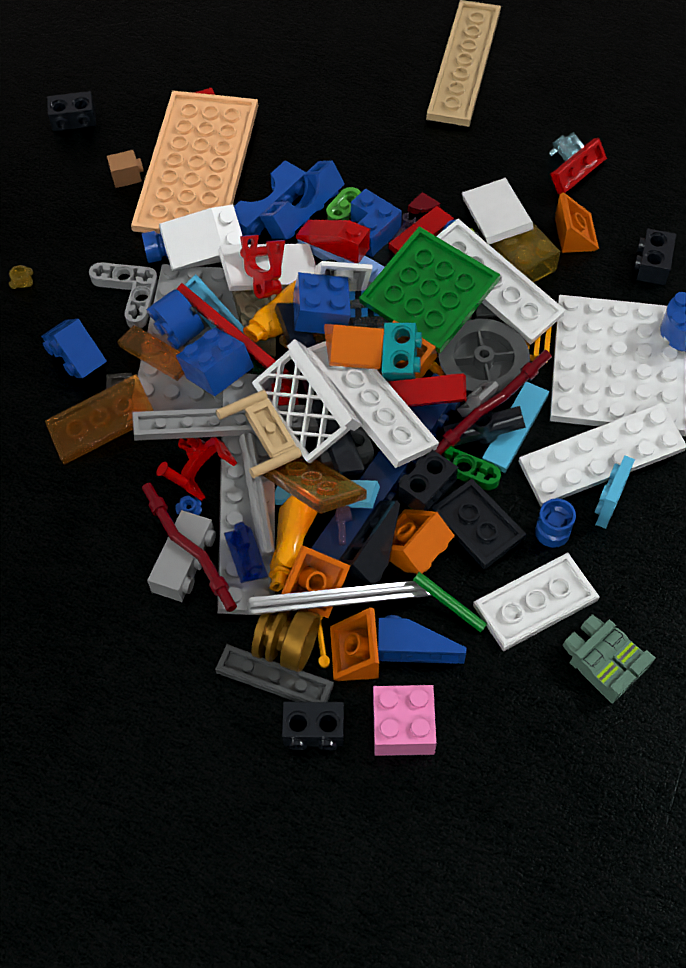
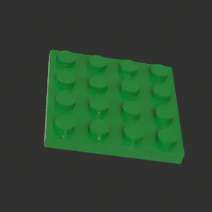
M418 227L359 297V301L362 305L391 323L393 320L398 323H416L417 331L422 332V338L436 346V351L441 354L500 281V274L425 229Z

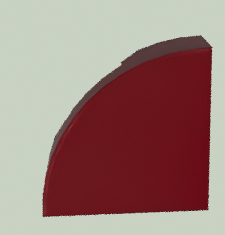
M422 192L408 205V212L413 214L430 212L436 206L440 208V203Z

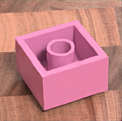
M433 685L373 686L375 756L434 755L436 749Z

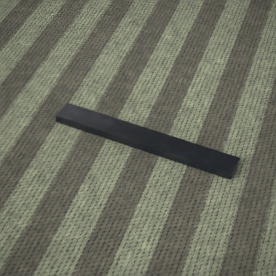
M277 303L275 312L287 344L289 345L295 339L306 346V348L316 345L311 332L295 331L294 303ZM301 380L305 392L308 395L309 382L307 380ZM313 399L312 410L314 414L322 415L324 404L322 400ZM316 418L317 424L320 429L321 419ZM327 419L325 434H333L340 428L336 420ZM350 431L327 449L337 477L360 475L365 470Z

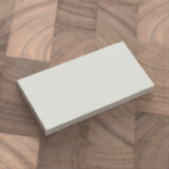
M506 178L462 193L463 200L487 244L490 245L534 229L532 220Z
M266 244L257 245V247L266 246ZM285 244L281 277L278 279L281 282L282 289L296 281L298 272L314 274L316 263L310 244ZM220 245L218 249L229 291L253 290V277H250L245 272L244 258L240 254L241 245ZM256 257V264L268 271L270 269L269 257Z
M566 553L474 601L473 606L481 619L487 623V628L501 649L505 651L598 601L599 595L569 553Z

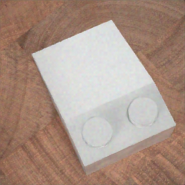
M233 205L209 208L159 224L172 271L220 263L221 259L218 252L220 245H241L240 236H242Z
M321 261L316 265L314 274L348 277L349 292L364 291L367 289L372 265ZM350 300V306L361 307L362 304L359 300Z

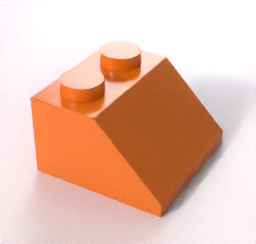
M404 509L397 518L389 561L404 572L417 574L420 571L424 573L431 567L434 559L448 547V543L452 540L454 534L438 512Z

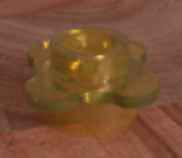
M22 265L13 267L9 272L11 278L9 286L12 289L32 286V269Z

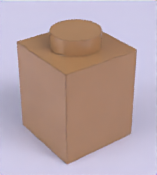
M133 150L107 156L115 188L142 182L140 172H144L140 158L136 159Z

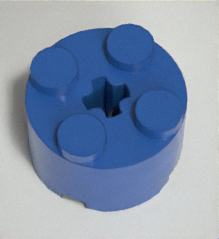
M178 290L169 292L146 309L149 316L156 321L153 323L156 330L162 336L166 333L168 336L167 340L174 350L181 348L205 329L199 315L193 313L190 308L192 305Z
M678 292L667 306L660 326V333L663 339L665 336L672 348L686 352V292Z

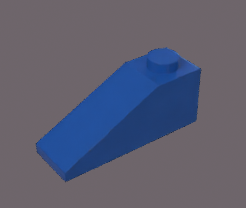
M396 615L379 618V661L464 664L466 647L409 619H402Z

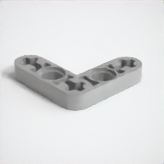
M96 263L91 266L89 275L95 286L131 290L125 309L127 325L132 329H141L146 326L149 320V314L146 309L153 304L158 285L156 271L150 267L111 263ZM122 274L130 275V277L126 280L118 279V277ZM139 295L148 296L144 301L136 300V297ZM137 309H138V310H139V313H140V316H137L136 319H133V318L136 317V315H137Z

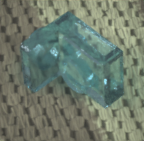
M573 132L568 137L564 135L559 137L553 143L555 147L549 153L553 156L559 152L562 158L567 161L582 149L584 145Z

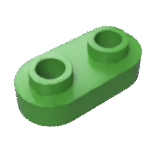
M353 187L343 189L328 205L326 209L327 220H349L351 218V201L361 191Z

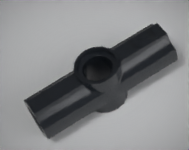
M520 406L495 413L489 411L460 437L461 440L455 446L474 441L481 444H490L500 434L526 428ZM460 422L444 426V433L449 429L453 430Z

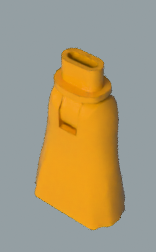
M296 281L290 283L271 302L259 309L254 317L249 320L248 326L243 328L244 334L253 342H258L259 340L266 341L268 338H274L283 334L275 307L277 303H293V291Z
M293 493L279 508L277 540L269 577L272 579L269 588L272 591L279 592L284 588L299 550L303 545L306 533L321 507V504L316 499L307 494Z

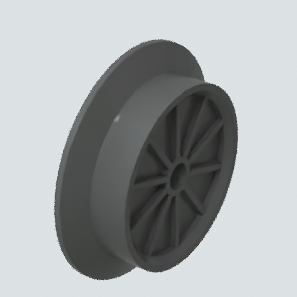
M474 319L466 321L441 354H438L440 367L445 375L460 373L466 375V394H471L482 383L496 381L498 389L493 395L495 396L521 372L520 369L527 362H530V353L523 337L512 327L495 320Z

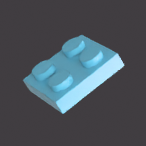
M625 455L621 465L615 463L609 476L610 479L602 491L594 512L599 514L596 525L606 529L635 459Z

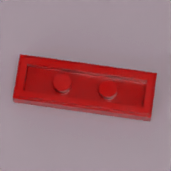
M599 138L591 140L550 174L558 194L566 193L607 159Z
M436 206L389 243L388 249L396 254L418 227L437 236L443 231L447 222L454 220V218Z
M464 373L388 382L408 407L467 401L466 375Z

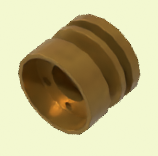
M298 610L293 619H291L292 611L261 614L254 632L252 656L262 658L265 655L266 661L273 662L279 652H281L280 665L296 672H301L314 647L320 625V615L307 610Z

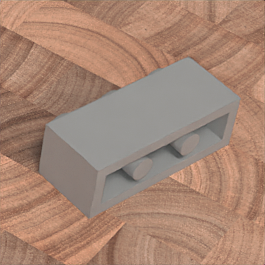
M181 510L175 522L177 530L206 551L208 546L211 547L216 538V531H214L212 520ZM168 537L147 580L151 592L182 602L185 595L190 594L192 591L195 573L197 570H201L202 566L198 559Z

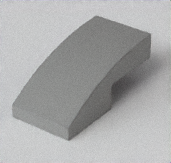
M496 381L482 383L466 397L467 401L457 409L462 418L489 400L497 391L498 383Z

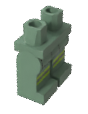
M591 615L581 626V629L590 639L585 642L574 632L565 640L563 647L572 656L570 664L578 668L582 675L613 704L650 667L656 657L647 650L643 652L629 640L623 631L616 628V625L610 619L604 624L600 619Z

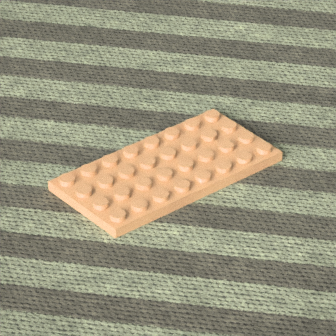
M172 91L131 224L133 232L145 233L155 231L157 234H160V223L213 207L233 205L258 109V99Z

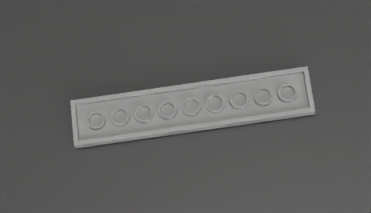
M244 374L222 391V407L257 393L258 391L252 382L260 375ZM269 378L262 384L266 391L272 392L271 384L274 383V378ZM254 435L260 464L269 460L270 457L258 436ZM221 436V441L224 442L237 461V464L232 466L221 458L218 573L228 583V591L235 601L237 608L227 612L218 596V613L250 615L247 610V600L250 597L275 595V591L269 588L272 580L269 577L272 556L262 557L259 554L239 442L240 436ZM274 469L261 476L275 547Z

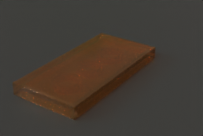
M135 374L49 418L45 422L59 457L66 464L133 430L132 412L154 411V408L140 378Z
M302 456L263 474L264 477L320 514L367 499L366 489L316 459L308 463Z

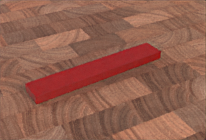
M181 283L176 290L184 295L195 310L218 329L243 342L249 355L262 366L268 369L276 362L275 359L187 286ZM284 368L283 374L291 375L290 372ZM282 379V382L286 386H290L293 379Z

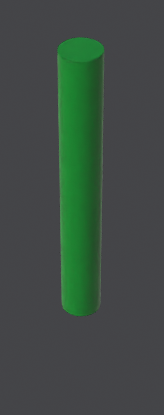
M420 571L413 578L415 583L479 632L487 625L486 622Z

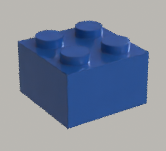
M298 272L293 291L295 331L325 334V324L348 326L351 317L348 277Z
M216 327L207 331L204 336L193 344L187 345L183 351L176 355L186 378L213 396L218 395L254 368L245 344Z

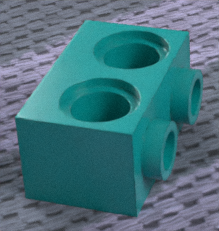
M384 323L382 375L386 381L415 379L416 373H420L421 358L417 357V348L422 347V332L417 331L416 323ZM401 336H408L410 338L403 344L397 342ZM405 360L408 362L405 368L399 369L395 367L399 361Z

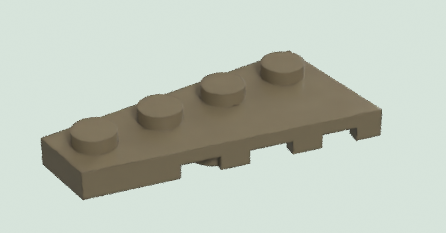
M254 290L232 291L239 321L244 327L248 326L249 320L254 317L259 309L276 297V294L269 298L258 299L254 294ZM276 337L268 338L266 341L259 340L254 342L273 359L275 358Z

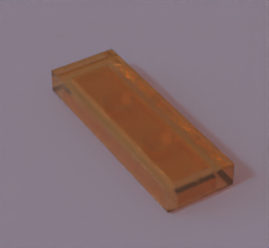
M133 325L118 340L121 348L174 380L178 381L183 376L184 372L176 357L180 351L136 325Z

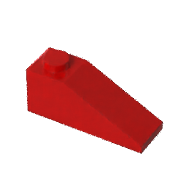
M307 220L297 233L296 239L359 264L370 249V228L350 220Z

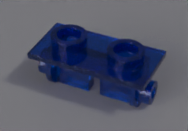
M244 522L236 523L234 530L225 532L224 536L240 582L245 583L268 577L251 527L246 526Z

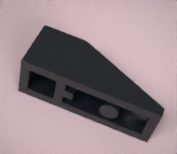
M397 500L379 501L339 559V561L350 565L347 576L356 585H375L380 581L382 573L389 564L400 503Z

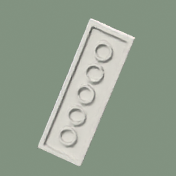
M459 219L455 220L436 236L500 274V281L482 303L508 326L515 329L530 345L564 315L566 311Z
M326 341L307 348L362 423L361 427L395 468L430 453L432 449H437L439 445L437 439L377 369L329 366Z
M662 402L519 457L518 462L541 507L550 499H563L609 481V476L615 463L621 465L625 455L635 459L630 471L632 472L685 451L686 443Z

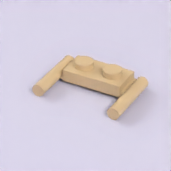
M261 390L216 410L219 420L245 410L246 418L270 457L269 460L249 468L253 478L302 457L300 449L296 447L291 435L268 399L265 390Z

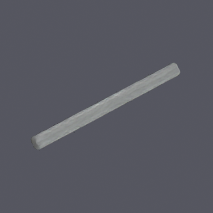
M414 581L250 597L247 600V610L250 615L424 597L431 596V594Z

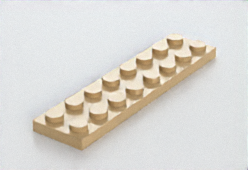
M460 0L427 111V120L470 126L501 6Z

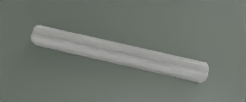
M244 433L240 436L239 442L258 550L262 557L272 556L275 547L262 476L253 478L249 472V468L259 464L255 438L252 433Z

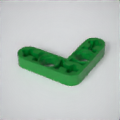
M449 447L443 453L445 455L444 458L450 462L454 458L453 464L456 466L461 462L470 464L471 469L469 471L463 472L458 469L457 479L464 482L473 479L483 490L487 491L493 490L499 485L501 472L494 464L453 447ZM476 468H478L479 472L477 471V476H474ZM430 471V473L438 474L436 471ZM488 474L493 475L489 480L484 479ZM413 489V491L420 492V489Z

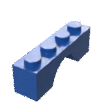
M285 160L270 173L273 192L267 198L256 202L239 201L234 206L242 236L261 234L262 230L266 227L259 215L273 202H289L292 204L299 196L304 194L305 171Z
M318 161L304 174L305 190L302 199L297 205L293 206L289 202H273L259 215L272 239L288 240L293 237L295 231L300 226L304 225L315 212L320 211L324 207L325 202L339 193L338 190L345 183L333 161Z

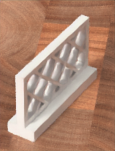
M294 339L287 345L289 350L258 376L252 384L259 392L265 390L262 386L269 378H276L274 392L266 391L268 399L291 435L296 447L300 449L306 462L311 463L348 431H355L362 423L306 346ZM292 359L295 363L294 375L283 374L284 365ZM282 379H293L291 393L280 392ZM299 380H307L309 382L308 395L297 394ZM279 397L290 398L288 412L279 411L277 408ZM296 398L307 399L305 413L294 412ZM313 399L322 400L324 403L322 415L311 414ZM293 416L304 417L302 432L293 431L291 428ZM310 418L321 419L319 433L308 432ZM327 419L336 420L340 425V428L333 434H325ZM307 436L318 437L317 447L311 453L305 448Z

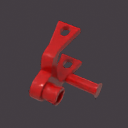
M259 235L240 236L242 246L240 254L244 258L245 272L250 277H253L255 296L258 299L269 298L274 294H280L282 286L278 279L281 277L285 240L267 241L266 246L257 247ZM249 239H251V246H250V247H248V240H249ZM268 256L270 269L266 271L256 264V257Z
M212 437L206 442L200 438H186L188 439L187 441L180 438L178 447L184 449L189 458L181 474L168 467L167 462L159 465L156 474L157 476L162 475L202 501L205 496L194 481L201 466L215 452L232 466H235L237 461L224 442L217 437Z

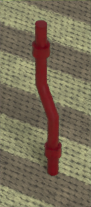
M544 350L531 363L527 362L520 369L521 372L503 390L476 407L453 430L449 429L443 434V439L434 451L442 455L450 446L454 447L461 440L460 437L483 415L505 402L527 380H532L539 373L538 370L552 358V355L547 350Z
M151 483L144 484L142 490L150 502L148 506L153 515L158 516L170 540L198 559L210 580L209 586L214 595L219 596L227 612L235 610L237 605L228 591L229 585L225 578L219 575L206 551L177 530L167 512L168 506L164 499L158 496Z

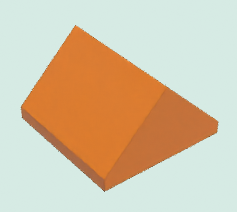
M564 192L559 195L555 221L562 253L596 251L599 247L591 213Z
M335 324L324 325L329 366L380 369L384 329Z
M302 545L281 594L342 588L350 565ZM333 606L305 610L329 618Z
M370 607L330 626L333 677L336 681L379 678L374 608Z

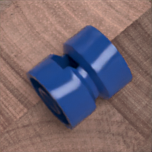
M155 231L142 233L148 263L161 261L164 256L168 259L161 232L160 234H157Z
M559 498L550 499L541 506L535 528V534L539 542L553 548L560 547L569 540L576 519V512L573 506L566 500Z

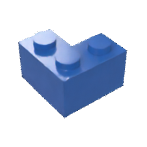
M365 189L351 201V221L370 228V249L366 254L372 258L401 231L402 211Z
M79 319L65 320L41 336L45 341L43 346L51 356L54 354L55 357H62L65 361L63 366L72 377L84 378L107 362Z

